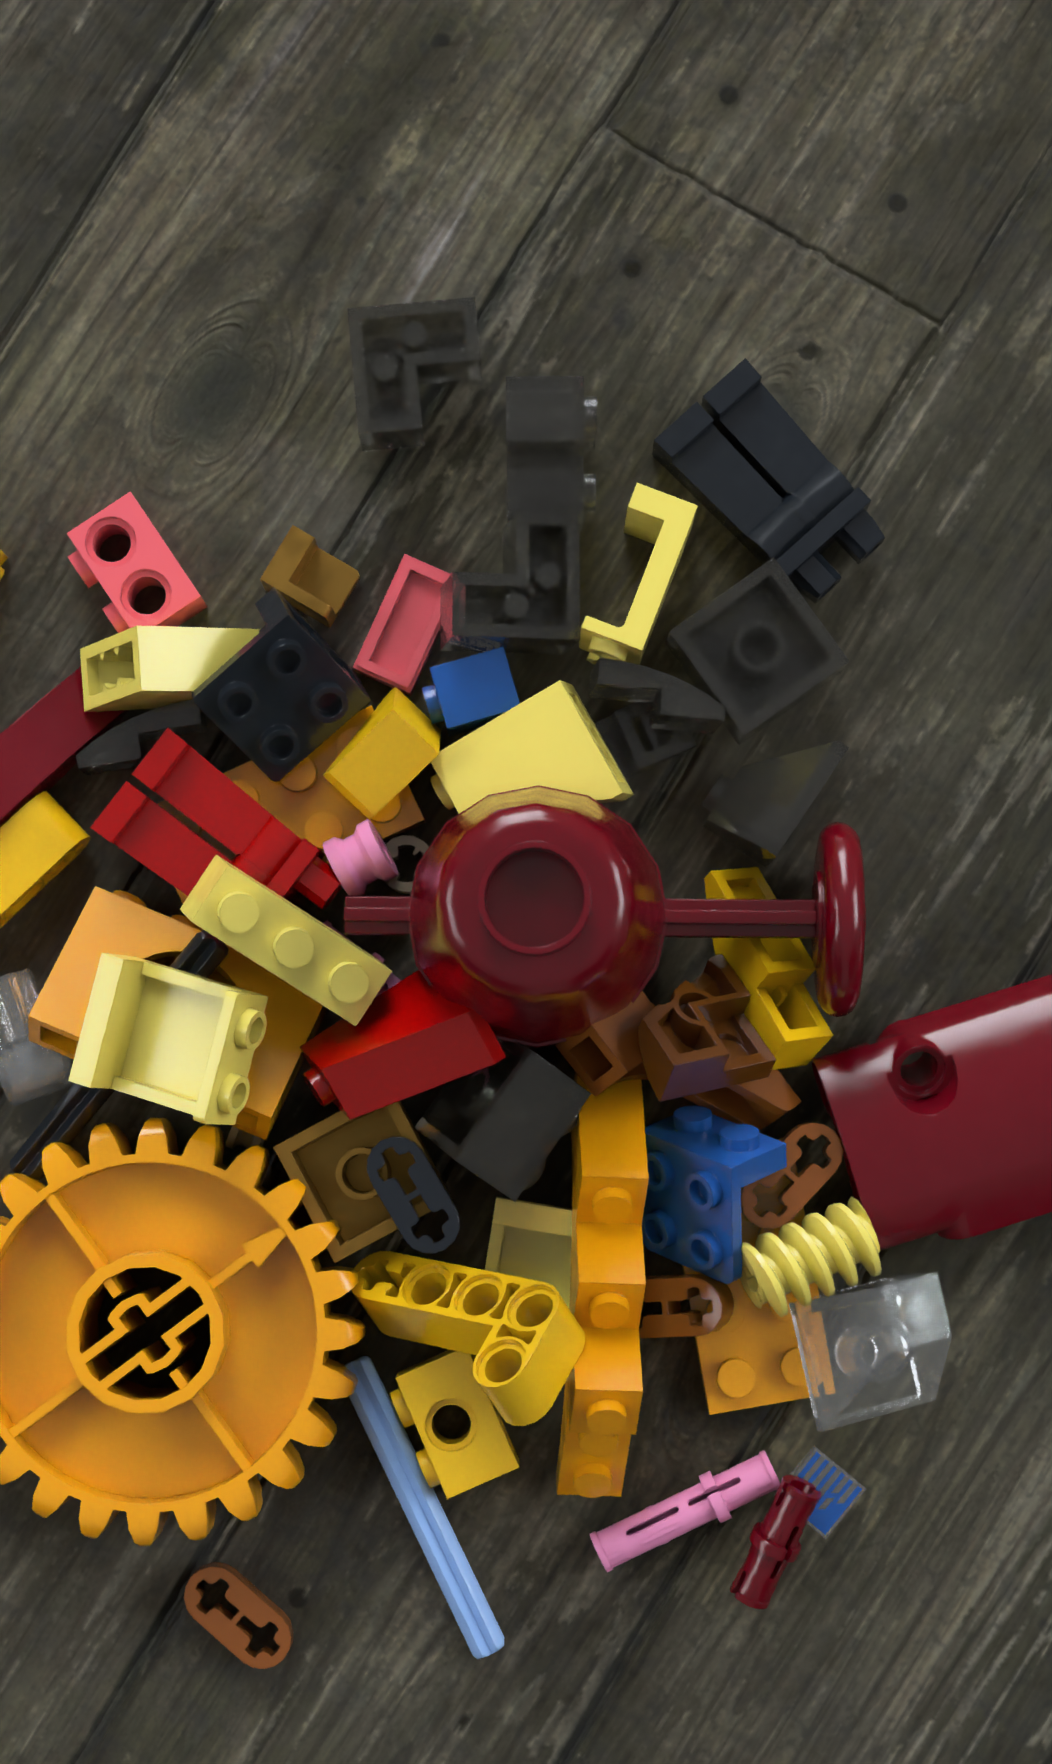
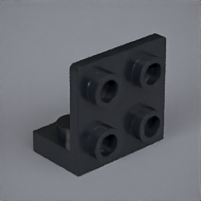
M273 587L255 603L266 625L259 630L260 633L197 687L192 692V699L272 781L277 782L367 705L371 699L356 672L280 592Z

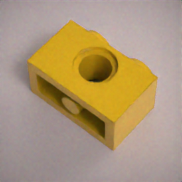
M447 1350L398 1372L395 1379L399 1388L390 1392L393 1405L404 1428L415 1424L425 1448L415 1453L429 1487L433 1488L441 1484L447 1499L519 1468V1458L503 1420L473 1376L472 1366L475 1356L454 1350ZM457 1405L463 1408L469 1415L471 1421L470 1429L459 1438H446L436 1430L433 1422L434 1414L443 1406Z

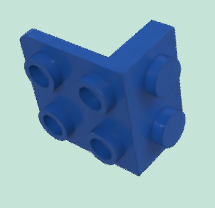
M680 1107L674 1111L672 1116L645 1127L649 1181L642 1220L643 1244L650 1251L724 1284H730L742 1276L741 1188L786 1168V1143L759 1133L758 1128L752 1125L736 1124L713 1115L712 1111L706 1107Z

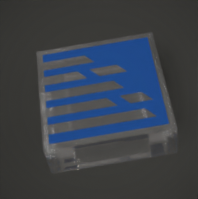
M813 1445L790 1474L810 1482L816 1487V1491L821 1492V1498L809 1517L807 1524L824 1539H827L866 1490L860 1482L815 1445Z

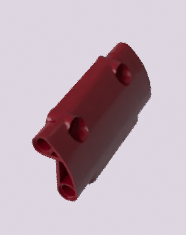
M1052 974L909 1019L898 1020L888 1025L874 1044L869 1045L866 1042L811 1060L820 1096L836 1128L837 1136L841 1140L843 1159L853 1197L866 1210L877 1235L880 1251L935 1233L946 1239L960 1240L1052 1212ZM923 1051L922 1056L917 1061L902 1065L909 1055Z

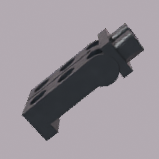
M745 358L703 395L701 405L698 402L693 404L654 439L652 456L762 564L772 571L770 577L781 589L791 583L797 591L816 604L842 578L821 555L827 548L837 541L856 563L860 564L883 543L885 536L875 520L867 512L871 499L859 487L854 490L838 468L825 458L761 383V375Z

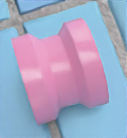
M369 819L357 824L354 834L345 839L333 837L323 842L322 846L336 877L349 896L365 894L367 885L377 879L389 881L398 876L397 867L385 842Z

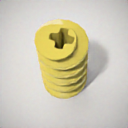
M852 1196L847 1206L842 1203H833L827 1207L825 1216L817 1212L807 1214L802 1220L801 1227L794 1222L786 1223L781 1226L778 1237L771 1232L763 1233L757 1237L755 1247L748 1242H743L741 1247L742 1276L740 1280L745 1292L757 1308L761 1309L762 1305L768 1302L780 1317L788 1315L786 1294L792 1293L799 1303L806 1307L811 1305L812 1301L809 1284L815 1282L823 1294L829 1297L835 1293L833 1274L837 1272L846 1284L852 1287L858 1284L856 1264L861 1262L869 1274L874 1277L880 1275L882 1271L879 1258L880 1245L872 1222L864 1207Z

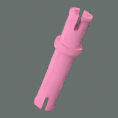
M765 1450L713 1476L711 1471L698 1476L700 1483L654 1505H650L642 1511L598 1532L590 1533L592 1543L605 1570L610 1572L614 1567L658 1546L664 1545L718 1518L720 1523L732 1519L731 1511L778 1490L780 1481Z

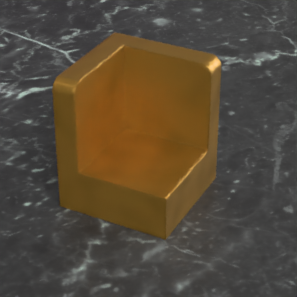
M292 525L260 580L265 591L269 592L275 587L294 608L331 628L358 583L360 575L353 567L318 548L315 537Z

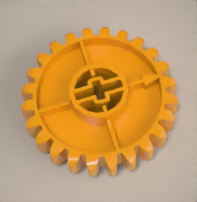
M149 1118L144 1123L138 1136L136 1152L134 1154L127 1137L121 1129L113 1123H103L96 1125L91 1131L88 1145L90 1164L69 1144L53 1142L44 1147L42 1151V1169L48 1182L47 1186L39 1180L18 1173L8 1174L0 1182L3 1202L13 1214L11 1219L0 1216V1436L7 1445L0 1454V1485L16 1480L29 1470L40 1477V1480L33 1494L32 1510L42 1518H47L71 1497L81 1500L79 1512L80 1531L88 1538H98L113 1522L119 1511H124L127 1513L128 1530L134 1543L139 1546H150L161 1534L169 1511H173L181 1530L189 1539L197 1541L206 1538L214 1525L217 1509L216 1498H219L226 1509L241 1521H249L258 1515L262 1508L263 1498L262 1487L257 1473L272 1484L285 1489H293L301 1482L304 1477L305 1468L299 1452L290 1439L307 1446L325 1447L330 1445L337 1433V1426L329 1413L315 1402V1398L331 1400L346 1398L356 1390L358 1379L356 1374L347 1369L345 1365L328 1358L329 1351L344 1349L354 1345L365 1336V1325L362 1321L349 1315L331 1312L330 1302L342 1297L359 1282L358 1273L354 1268L321 1267L317 1255L324 1251L332 1240L340 1234L341 1228L338 1222L333 1219L327 1222L312 1223L304 1227L300 1226L294 1216L303 1206L301 1200L306 1192V1186L299 1179L285 1182L270 1192L261 1186L268 1171L270 1161L269 1150L262 1145L249 1147L238 1155L228 1167L222 1164L225 1145L223 1132L220 1127L211 1124L199 1127L189 1139L183 1154H180L177 1136L171 1122L167 1118ZM156 1267L182 1278L165 1292L159 1286L151 1287L121 1301L108 1317V1321L114 1330L99 1341L98 1314L106 1292L108 1291L114 1299L132 1291L138 1286L128 1270ZM191 1288L199 1294L203 1305L161 1336L170 1348L168 1352L158 1340L141 1350L117 1369L109 1363L105 1352L145 1323V1320L137 1311L139 1307L146 1317H149L166 1308ZM209 1315L211 1344L201 1370L190 1358L169 1374L177 1387L149 1388L125 1378L139 1366L144 1369L146 1374L155 1373L184 1356L194 1345L197 1338L190 1328Z

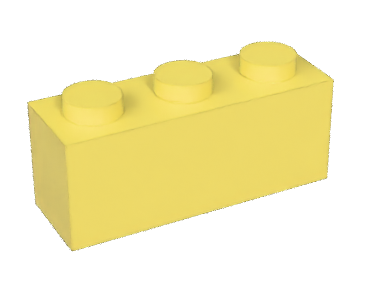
M218 855L214 856L180 908L192 923L354 1026H357L392 973V970L375 956Z

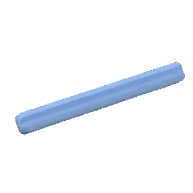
M362 1356L345 1364V1367L356 1374L358 1379L356 1390L349 1398L472 1655L476 1659H480L499 1651L504 1646L505 1637L434 1489L429 1487L422 1473L412 1443L371 1358Z

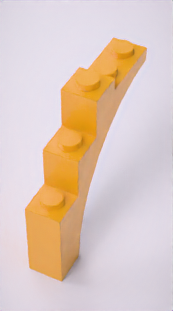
M575 1072L571 1102L572 1243L569 1309L585 1332L586 1342L582 1353L565 1382L556 1471L557 1495H580L586 1498L601 1496L621 1497L631 1435H636L643 1395L639 1325L646 1287L642 1220L649 1174L642 1080L633 1079L616 1083L594 1097Z

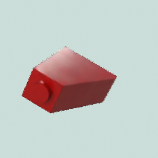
M419 970L375 997L357 1026H354L345 1019H341L300 1046L301 1051L311 1066V1069L303 1073L309 1088L323 1107L333 1102L349 1120L494 1065L506 1057L489 1023L474 1009L446 1000L435 990L433 985L429 986Z

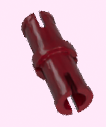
M793 1475L783 1476L768 1513H766L762 1522L754 1525L749 1536L752 1544L748 1555L730 1586V1592L734 1593V1597L743 1604L755 1609L768 1608L776 1585L783 1571H785L788 1562L796 1561L802 1546L799 1540L809 1517L821 1498V1492L816 1491V1487L810 1482Z

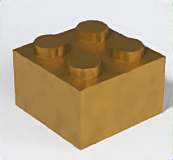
M401 1101L349 1120L342 1111H339L273 1147L290 1180L299 1179L306 1186V1192L301 1201L312 1222H327L331 1219L338 1222L341 1232L327 1246V1250L334 1263L398 1229L370 1182L367 1173L369 1154L372 1148L381 1140L390 1137H406L416 1142L424 1151L450 1195ZM393 1147L387 1149L383 1153L386 1158V1164L379 1169L381 1177L385 1181L393 1177L398 1179L406 1194L416 1190L417 1188L408 1173V1168L416 1163L414 1156L410 1152L399 1155ZM421 1195L410 1200L419 1217L431 1212Z

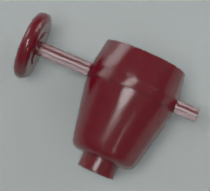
M539 785L487 795L446 822L417 864L410 896H345V935H410L415 964L429 986L433 985L435 990L446 1000L474 1009L489 1023L497 1040L535 1048L567 1041L566 1038L584 1033L592 1024L615 1015L626 1008L630 1002L634 1003L659 966L664 937L811 939L817 1001L824 1012L830 1016L842 1017L851 1013L860 997L863 976L866 904L864 865L860 838L856 831L846 823L834 822L823 828L816 847L812 899L665 898L659 866L630 823L588 795Z

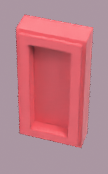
M404 554L352 667L353 670L391 688L397 687L402 693L411 696L460 590L462 579Z

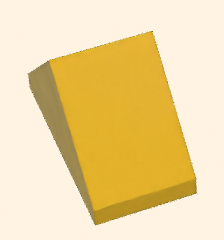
M395 687L389 691L323 776L363 815L371 819L439 755L441 730L435 724H432L431 720Z

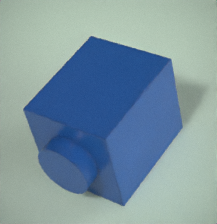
M504 647L429 667L433 685L422 687L432 724L444 721L449 737L478 729L520 704Z

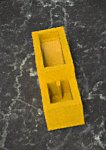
M758 867L713 870L704 878L706 899H776ZM712 938L715 955L723 954L751 994L744 1014L776 1058L772 1070L807 1065L831 1039L833 1033L804 985V982L815 971V967L800 938Z

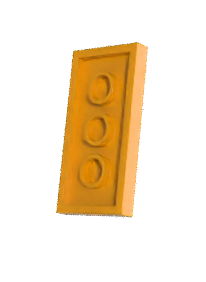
M371 705L357 712L280 781H272L252 760L223 774L301 840L305 838L325 854L322 846L323 842L333 837L345 839L354 834L357 824L368 819L323 774L374 712V709ZM409 785L404 787L380 812L369 819L376 827L383 841L425 823ZM163 800L158 803L230 860L234 859L236 856L234 852L169 802ZM325 854L322 860L331 866ZM176 888L183 904L188 896Z
M796 1162L790 1168L795 1175L798 1174ZM783 1175L771 1188H767L760 1183L755 1186L752 1191L758 1199L756 1206L753 1208L755 1213L760 1215L766 1210L776 1215L780 1213L784 1206L780 1203L778 1196L791 1181ZM804 1207L788 1223L794 1222L801 1227L802 1220L805 1217ZM741 1213L742 1243L748 1242L755 1247L757 1237L767 1232H771L778 1237L781 1227L774 1229L760 1228L746 1220ZM682 1265L684 1274H702ZM740 1279L727 1284L734 1299L733 1314L729 1322L717 1331L695 1336L709 1415L837 1393L819 1290L815 1282L809 1284L812 1298L811 1305L802 1306L792 1293L786 1294L788 1315L783 1317L778 1316L768 1302L763 1304L761 1309L757 1308L745 1292ZM700 1292L699 1295L688 1299L690 1310L701 1311L702 1318L704 1314L713 1311L712 1301L702 1299Z

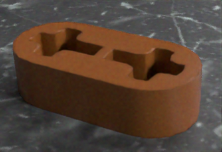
M807 1122L797 1125L780 1140L786 1143L787 1167L741 1188V1213L746 1220L760 1228L774 1229L781 1227L795 1217L831 1178L842 1162L843 1148L841 1140L834 1130L824 1124ZM820 1135L824 1137L827 1142L822 1149L823 1155L827 1158L825 1164L820 1167L817 1164L809 1163L795 1175L790 1168L802 1155V1150L797 1145L799 1139L803 1136L809 1140H815ZM784 1175L791 1182L778 1196L780 1203L784 1206L781 1212L776 1215L766 1210L757 1215L753 1210L758 1202L756 1195L752 1192L755 1186L760 1183L767 1188H771Z
M704 1274L645 1276L646 1287L643 1301L661 1302L662 1311L644 1317L641 1314L639 1338L695 1337L721 1329L729 1322L733 1314L734 1299L727 1284ZM700 1292L702 1299L712 1301L713 1311L704 1314L702 1318L701 1311L681 1310L680 1301L695 1297Z
M208 1563L193 1573L185 1586L184 1601L187 1611L194 1620L238 1659L252 1668L267 1669L274 1667L285 1658L292 1645L294 1631L291 1620L282 1609L239 1571L226 1563ZM220 1578L225 1580L229 1585L225 1597L238 1609L235 1615L219 1603L214 1604L210 1609L203 1606L200 1600L203 1598L205 1591L199 1585V1582L204 1579L207 1583L214 1584ZM245 1615L260 1628L269 1621L275 1624L278 1630L274 1636V1641L280 1647L274 1651L265 1645L258 1652L253 1650L249 1645L253 1633L240 1619Z

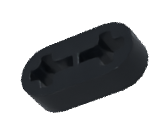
M390 1137L381 1140L372 1148L369 1154L367 1173L370 1182L403 1238L413 1249L422 1253L434 1254L447 1249L455 1241L460 1231V1216L457 1207L424 1151L416 1142L406 1137ZM391 1147L399 1155L410 1152L414 1156L416 1163L408 1168V1173L417 1189L409 1194H406L399 1180L395 1177L385 1181L380 1175L379 1169L386 1164V1158L383 1153ZM421 1195L432 1212L444 1209L449 1217V1220L442 1225L444 1238L436 1242L429 1234L418 1238L412 1226L416 1225L420 1218L410 1200Z

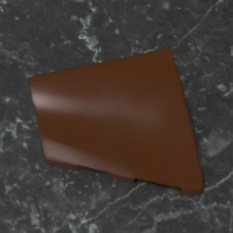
M723 954L712 956L707 961L702 974L691 983L685 980L673 991L670 1002L658 1004L641 1020L638 1028L641 1057L648 1080L659 1102L767 1078L775 1064L776 1058L744 1014L751 994Z

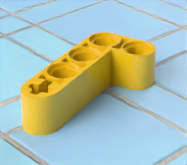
M43 791L28 801L0 827V929L73 861L91 839L86 831L47 791Z
M378 1251L362 1259L354 1268L358 1273L359 1282L351 1291L381 1333L390 1337L476 1355L472 1366L474 1378L505 1422L513 1426H526L535 1423L546 1415L553 1406L583 1351L586 1342L585 1332L559 1292L549 1283L392 1251Z

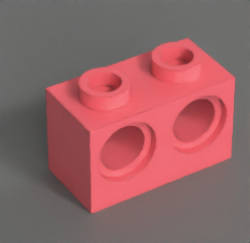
M131 491L67 533L77 548L75 552L67 556L88 588L98 582L101 584L112 601L102 610L118 633L137 625L178 627L207 608L201 595ZM120 534L130 538V550L123 559L116 562H107L100 558V548L108 537ZM148 586L163 588L166 592V598L163 606L157 612L140 614L135 611V598L142 589Z

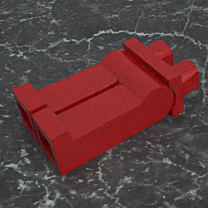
M169 728L161 735L132 775L236 854L234 859L230 860L128 781L123 784L90 827L187 896H189L215 855L220 856L286 900L290 901L296 892L299 891L322 910H325L343 888L333 869L322 860L325 856L322 851L305 838L301 840Z

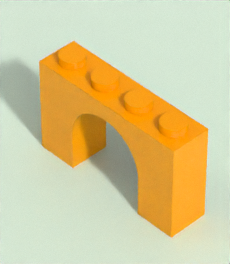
M95 886L28 1015L29 1041L74 1059L101 953L135 956L170 967L194 936L203 931V929L192 923L186 916L172 915L168 917L149 909L141 899L126 891L115 890L111 893ZM227 945L229 949L227 956L208 978L269 996L264 1012L267 1019L265 1035L260 1045L254 1050L247 1077L250 1083L248 1100L242 1111L238 1114L235 1125L231 1126L267 1141L305 1059L300 1046L315 1037L327 1008Z

